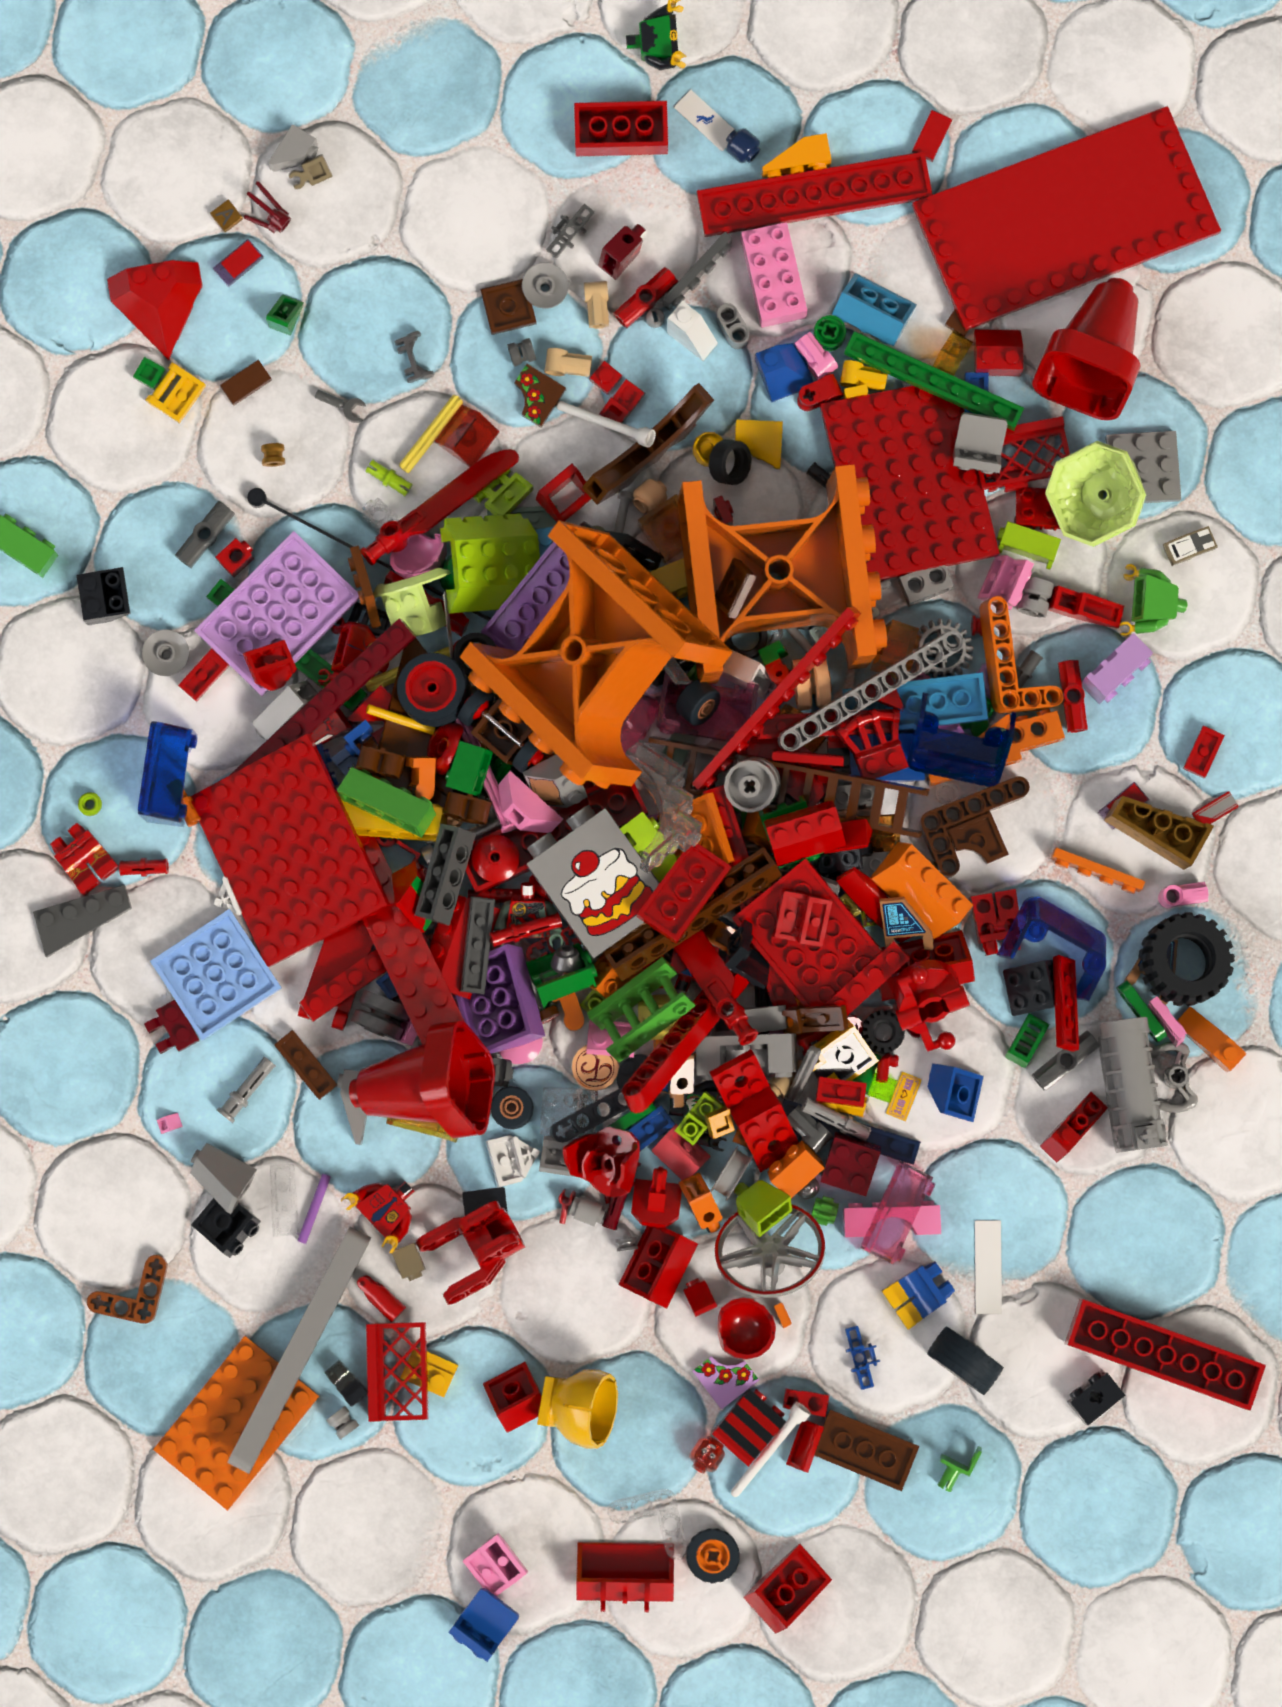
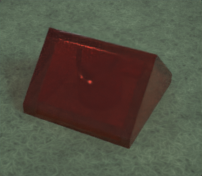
M461 405L434 442L468 467H472L479 461L500 431L480 412Z

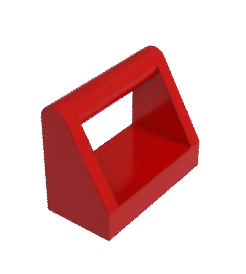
M571 463L538 491L535 500L556 522H565L588 503L591 498L582 489L586 483L584 477L576 466ZM572 481L584 494L563 512L559 513L551 498Z

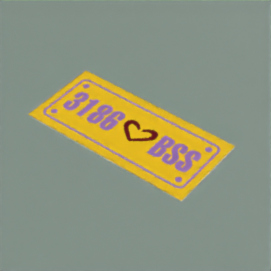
M902 1072L886 1114L906 1121L922 1079Z

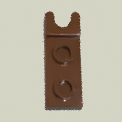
M846 1005L793 1006L782 1011L783 1016L791 1017L793 1020V1026L785 1028V1033L787 1034L845 1031L849 1029Z

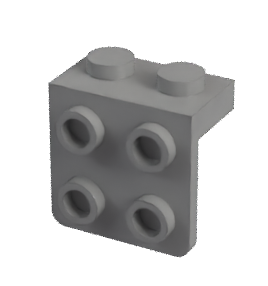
M967 412L962 413L953 451V466H957L961 470L976 469L985 474L1000 473L1002 465L1001 453L1007 429V420Z

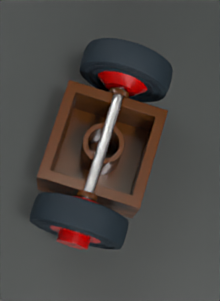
M478 689L466 699L458 714V719L466 726H471L482 717L481 721L471 731V734L501 760L509 765H513L519 772L522 773L537 765L545 753L530 742L529 736L533 730L524 721L518 724L504 716L498 708L503 701L501 698L490 708L495 694L493 692L489 694Z

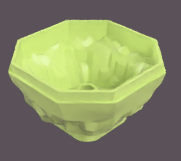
M1095 441L1058 460L1055 463L1045 492L1063 536L1092 547L1135 527L1146 498L1141 478L1128 452L1099 441ZM1106 491L1107 497L1104 499L1103 494Z

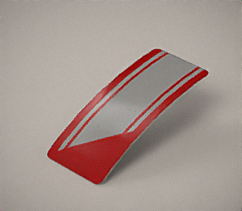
M1228 791L1193 812L1192 816L1198 822L1211 824L1239 806Z

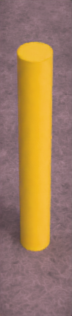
M370 704L367 706V714L431 735L435 731V727L420 724L410 717Z

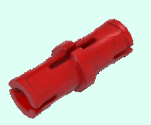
M141 858L136 861L122 860L119 862L120 876L141 874L142 877H147L148 874H168L169 863L168 859L147 860V858Z

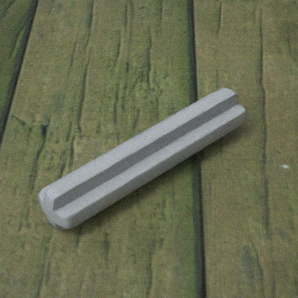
M812 1045L807 1050L787 1093L788 1100L797 1102L801 1097L821 1054L820 1048Z

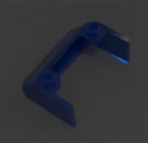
M923 692L908 752L907 763L909 768L917 772L987 787L997 785L1000 782L1013 742L1016 712H1011L1007 728L991 727L985 732L984 738L939 729L938 717L934 713L925 711L928 693Z
M152 721L150 724L138 803V815L148 823L184 827L185 822L182 818H186L187 805L184 804L182 796L188 755L191 753L192 748L196 749L198 735L193 729L158 721Z
M1028 897L1024 900L997 956L1014 959L1023 939L1030 942H1040L1045 938L1049 930L1086 951L1082 961L1084 973L1077 985V1000L1089 1001L1106 968L1105 935L1041 897Z

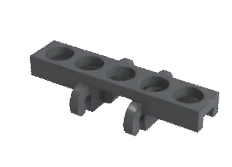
M583 204L571 220L568 219V216L561 215L560 218L562 220L556 227H551L552 233L558 234V236L546 249L547 252H550L557 259L568 245L572 249L574 245L570 241L579 230L583 234L586 233V229L583 226L592 217L594 211L586 204ZM585 209L589 211L587 217L581 215ZM578 218L582 220L581 224L576 222ZM566 223L567 225L564 227L562 231H560V229ZM573 227L575 232L570 235L566 233V229ZM556 244L559 245V251L553 252L552 249L554 248V246Z

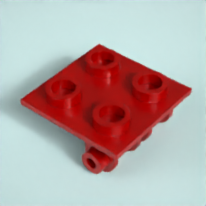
M1028 487L1016 491L1015 524L1027 528L1032 526L1034 530L1036 526H1039V530H1042L1043 527L1053 531L1060 529L1045 495L1047 488Z

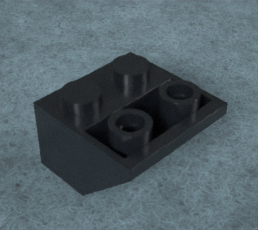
M123 567L76 575L83 621L88 626L112 622L131 614Z

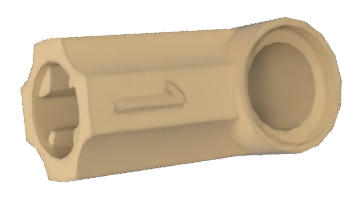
M607 281L584 282L589 328L600 329L608 327L607 302L609 301Z
M548 348L544 372L552 376L570 374L590 377L592 356L568 353V351L560 348Z

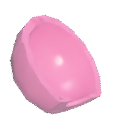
M424 534L410 536L407 539L408 544L405 549L400 552H391L390 565L399 576L407 579L436 568H442L447 556L446 542H441V534H435L434 539Z

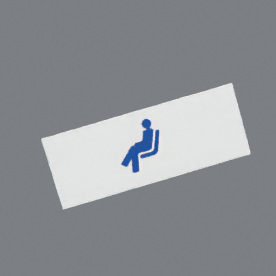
M690 90L674 108L717 148L723 151L728 144L726 138L735 129Z

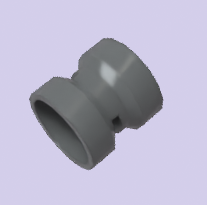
M530 338L522 340L519 344H507L514 367L521 365L524 361L532 362L536 360ZM519 347H520V350H521V353H522L523 358H521V355H520V352H519Z

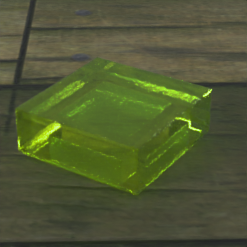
M875 1073L867 1096L890 1103L898 1080L888 1077L887 1083H880L876 1081L877 1073Z

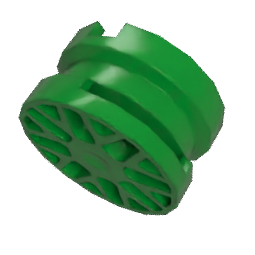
M833 315L820 318L814 327L813 336L824 351L837 350L845 341V323Z

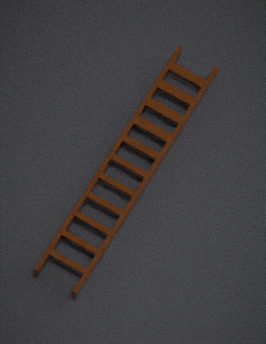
M649 737V743L668 746L662 781L645 777L642 779L641 784L700 796L704 795L703 791L708 789L698 790L695 786L692 787L697 754L701 752L714 755L715 757L721 749L661 737ZM675 748L691 750L685 785L669 782ZM737 753L733 759H737V763H739L743 759L760 756ZM765 758L773 763L775 767L784 768L778 803H770L765 807L767 809L777 810V805L785 803L790 770L806 773L803 796L807 807L809 806L814 774L829 777L824 802L830 800L835 802L839 779L852 781L846 816L838 815L840 822L858 820L856 814L862 784L875 786V792L868 821L871 828L916 838L922 836V831L903 828L909 793L928 796L930 789ZM885 788L899 791L893 825L879 823Z

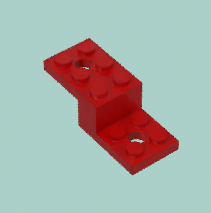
M752 1049L709 1071L725 1106L730 1109L733 1122L741 1133L751 1155H754L753 1159L760 1172L770 1168L775 1161L782 1159L787 1154L791 1146L799 1143L782 1105L771 1089ZM744 1076L741 1081L735 1082L738 1077ZM777 1140L773 1145L768 1146L771 1141Z

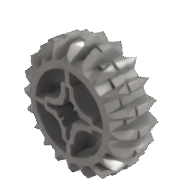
M940 618L937 621V626H935L934 622L930 620L928 622L930 629L922 625L920 629L923 634L915 632L914 636L918 640H912L911 645L917 648L911 649L910 653L922 647L924 641L932 634L937 633L938 637L948 631L959 632L960 624L957 623L953 628L950 627L952 620L948 619L946 625H943V620ZM964 629V630H962V631L959 632V633H960L962 636H965V634L967 633V630ZM964 638L963 647L956 652L961 653L960 659L956 664L946 668V658L938 663L939 668L933 666L925 671L924 674L928 676L929 673H932V678H937L938 675L946 677L947 674L948 676H955L954 672L957 675H962L963 671L960 667L964 669L969 667V664L964 660L971 661L973 659L971 654L966 653L974 650L973 646H966V644L972 641V638ZM946 640V644L949 648L952 649L956 646V644H950ZM930 647L927 649L926 655L936 658L937 652L934 648Z

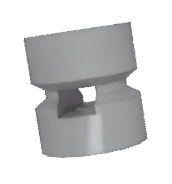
M1030 577L1022 591L1024 595L1018 603L1017 610L1033 617H1046L1049 608L1047 599H1050L1052 596L1054 584L1044 579Z

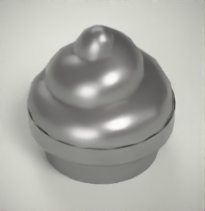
M816 1178L812 1179L797 1194L804 1199L815 1197L819 1192L818 1180Z

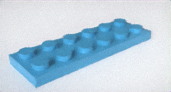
M983 672L908 681L897 688L905 707L903 712L900 711L899 731L989 720ZM853 688L842 689V692L844 694ZM851 696L845 700V707L848 710L855 708V699ZM874 702L862 710L894 708Z

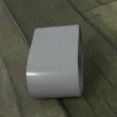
M730 303L722 304L717 310V324L729 345L734 349H742L748 343V327L734 305ZM729 312L733 315V319L725 321L721 315ZM736 332H741L745 338L738 341L732 335Z

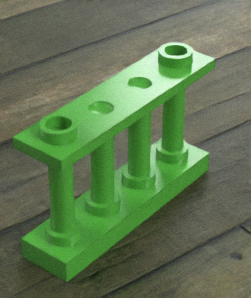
M663 957L587 1013L589 1019L601 1030L606 1028L613 1041V1044L606 1048V1050L619 1063L696 1006L683 992L677 993L670 980L677 975V972ZM663 986L671 1001L659 1009L651 993ZM644 1000L652 1015L640 1023L632 1007ZM625 1014L632 1030L621 1037L613 1022Z

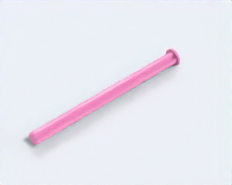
M456 719L454 722L463 726V733L461 735L463 742L481 747L478 739L471 734L473 730L472 725L466 726L459 719ZM489 765L483 786L490 802L492 801L493 809L502 826L501 832L507 833L517 827L502 813L498 783Z

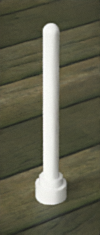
M559 401L556 404L557 409L634 437L638 444L649 448L655 440V430L648 427L637 429L563 401Z
M795 1402L791 1407L790 1418L731 1489L733 1497H738L796 1424L805 1422L811 1412L804 1405Z

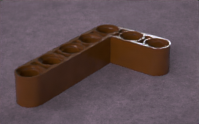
M1020 776L1011 778L930 810L922 816L919 821V827L934 860L935 867L946 878L955 876L960 868L959 859L946 829L1021 800L1029 792L1030 786L1027 779ZM1020 783L1024 788V792L1022 794L1014 793L1012 784ZM994 791L999 792L1002 796V801L999 803L993 802L990 799V793ZM970 800L978 801L980 810H970L968 802ZM948 809H955L959 815L958 819L950 820L946 815V811ZM928 817L934 818L937 825L935 828L929 829L925 826L924 820ZM934 840H943L946 845L945 849L941 851L936 850L933 846ZM944 861H951L955 867L954 871L950 873L944 871L942 863Z

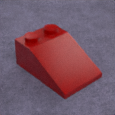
M798 1544L765 1574L743 1598L776 1634L787 1629L832 1579L805 1548Z

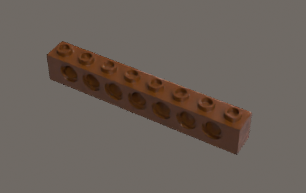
M763 847L731 868L677 944L648 924H645L603 953L621 981H624L780 879L782 875L771 856Z

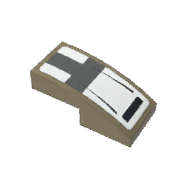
M1209 526L1163 544L1171 566L1218 548Z

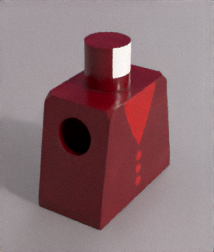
M636 224L631 230L628 226H624L602 248L598 266L613 279L617 280L639 254L643 243L642 238L647 234L644 227Z

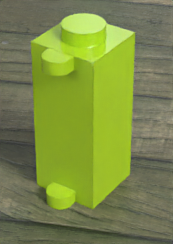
M1009 521L1005 528L1000 527L996 540L1000 541L998 546L999 553L1006 550L1047 564L1046 569L1051 570L1061 539Z

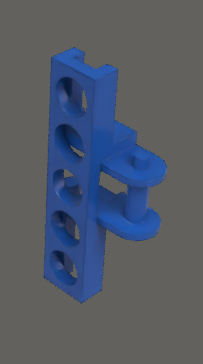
M858 1326L847 1328L845 1332L850 1348L845 1351L846 1353L851 1352L855 1368L851 1369V1373H857L861 1390L872 1388L874 1384L869 1365L877 1366V1362H880V1359H876L874 1348L877 1346H872V1343H869V1347L864 1348ZM856 1330L857 1338L851 1339L849 1332ZM857 1341L860 1346L853 1347L852 1343ZM865 1350H869L872 1361L867 1362ZM858 1353L864 1356V1360L860 1363L855 1360V1355ZM866 1369L867 1372L865 1374H860V1370ZM863 1377L869 1378L870 1384L868 1386L863 1385Z

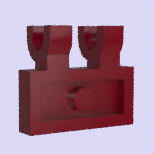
M176 1000L158 1008L156 1012L159 1017L144 1023L149 1034L165 1026L170 1035L169 1038L155 1044L160 1054L175 1046L178 1052H181L200 1041Z

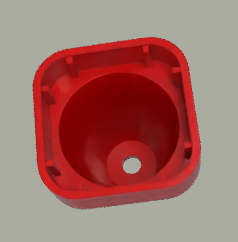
M1110 278L1107 282L1096 285L1066 328L1058 329L1052 333L1032 382L1034 390L1040 396L1099 420H1114L1120 416L1141 367L1138 358L1133 355L1139 301L1133 292V286L1128 281L1121 278Z
M464 1021L433 1024L428 1030L425 1044L361 1069L357 1079H353L350 1082L349 1096L353 1106L356 1108L361 1107L362 1111L368 1116L438 1123L452 1138L483 1135L489 1123L495 1082L494 1063L489 1050Z

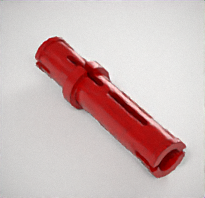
M557 912L522 924H510L508 928L489 932L493 947L512 941L516 943L522 938L561 928L562 921Z

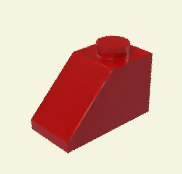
M380 685L348 717L349 722L352 725H359L366 719L370 725H384L385 719L367 714L366 709L370 704L388 710L391 694Z
M696 1278L686 1283L687 1288L683 1291L695 1317L718 1307L705 1280L700 1282L699 1278Z

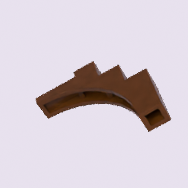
M700 383L694 385L684 398L652 428L655 430L656 436L649 448L639 445L637 441L612 462L592 474L582 489L598 505L631 485L643 470L658 462L670 447L688 436L696 426L695 423L714 402V399Z

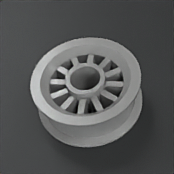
M736 1146L711 1189V1192L716 1190L725 1195L726 1201L754 1156L748 1157L738 1151V1146Z

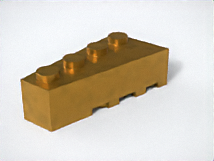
M1125 796L1120 797L1113 803L1104 819L1108 824L1183 870L1193 865L1214 825L1204 824L1189 817H1182L1173 814L1171 811L1161 810Z

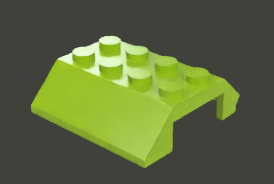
M518 513L505 514L504 517L502 515L484 516V519L482 516L464 517L463 521L461 517L444 519V527L440 528L441 542H451L455 589L446 590L448 614L499 610L540 559L538 534L528 518L523 519L522 515Z

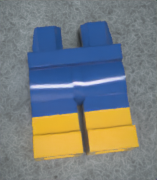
M936 1261L924 1267L923 1265L919 1266L881 1290L893 1309L914 1297V1299L895 1311L907 1330L947 1302L946 1299L955 1292V1289L948 1280L938 1287L932 1279L942 1273Z

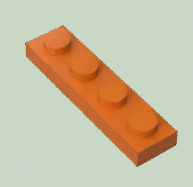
M1057 847L1053 850L1050 858L1055 860L1054 864L1065 869H1068L1069 866L1078 869L1077 873L1086 877L1091 875L1100 878V882L1110 886L1113 883L1122 886L1121 890L1131 894H1135V891L1140 892L1145 884L1144 880Z

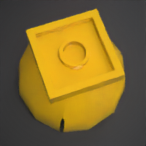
M585 1369L569 1378L545 1376L537 1425L556 1427L568 1441L583 1448L598 1449L603 1446L612 1431L617 1413L618 1389L615 1377L602 1370Z

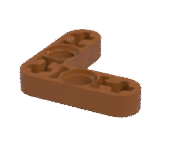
M153 1255L146 1260L136 1299L96 1291L87 1298L88 1308L94 1313L141 1324L152 1322L157 1314L167 1273L168 1263L166 1259L160 1255ZM156 1259H159V1264L163 1265L162 1269H158L156 1272V1276H160V1281L146 1278L147 1274L153 1275L154 1268L150 1267V1263L155 1262ZM149 1282L155 1283L157 1286V1292L154 1296H148L144 1292V1287ZM98 1295L101 1296L102 1301L110 1302V1297L114 1298L110 1305V1312L106 1311L108 1306L104 1305L96 1309V1304L92 1303V1300L98 1298ZM141 1298L155 1300L154 1305L149 1303L148 1311L151 1312V1316H146L145 1320L139 1314V1309H144L146 1302H141ZM120 1300L128 1304V1310L123 1315L118 1314L115 1310V1305Z

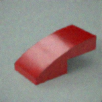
M626 379L598 415L623 423L646 393Z

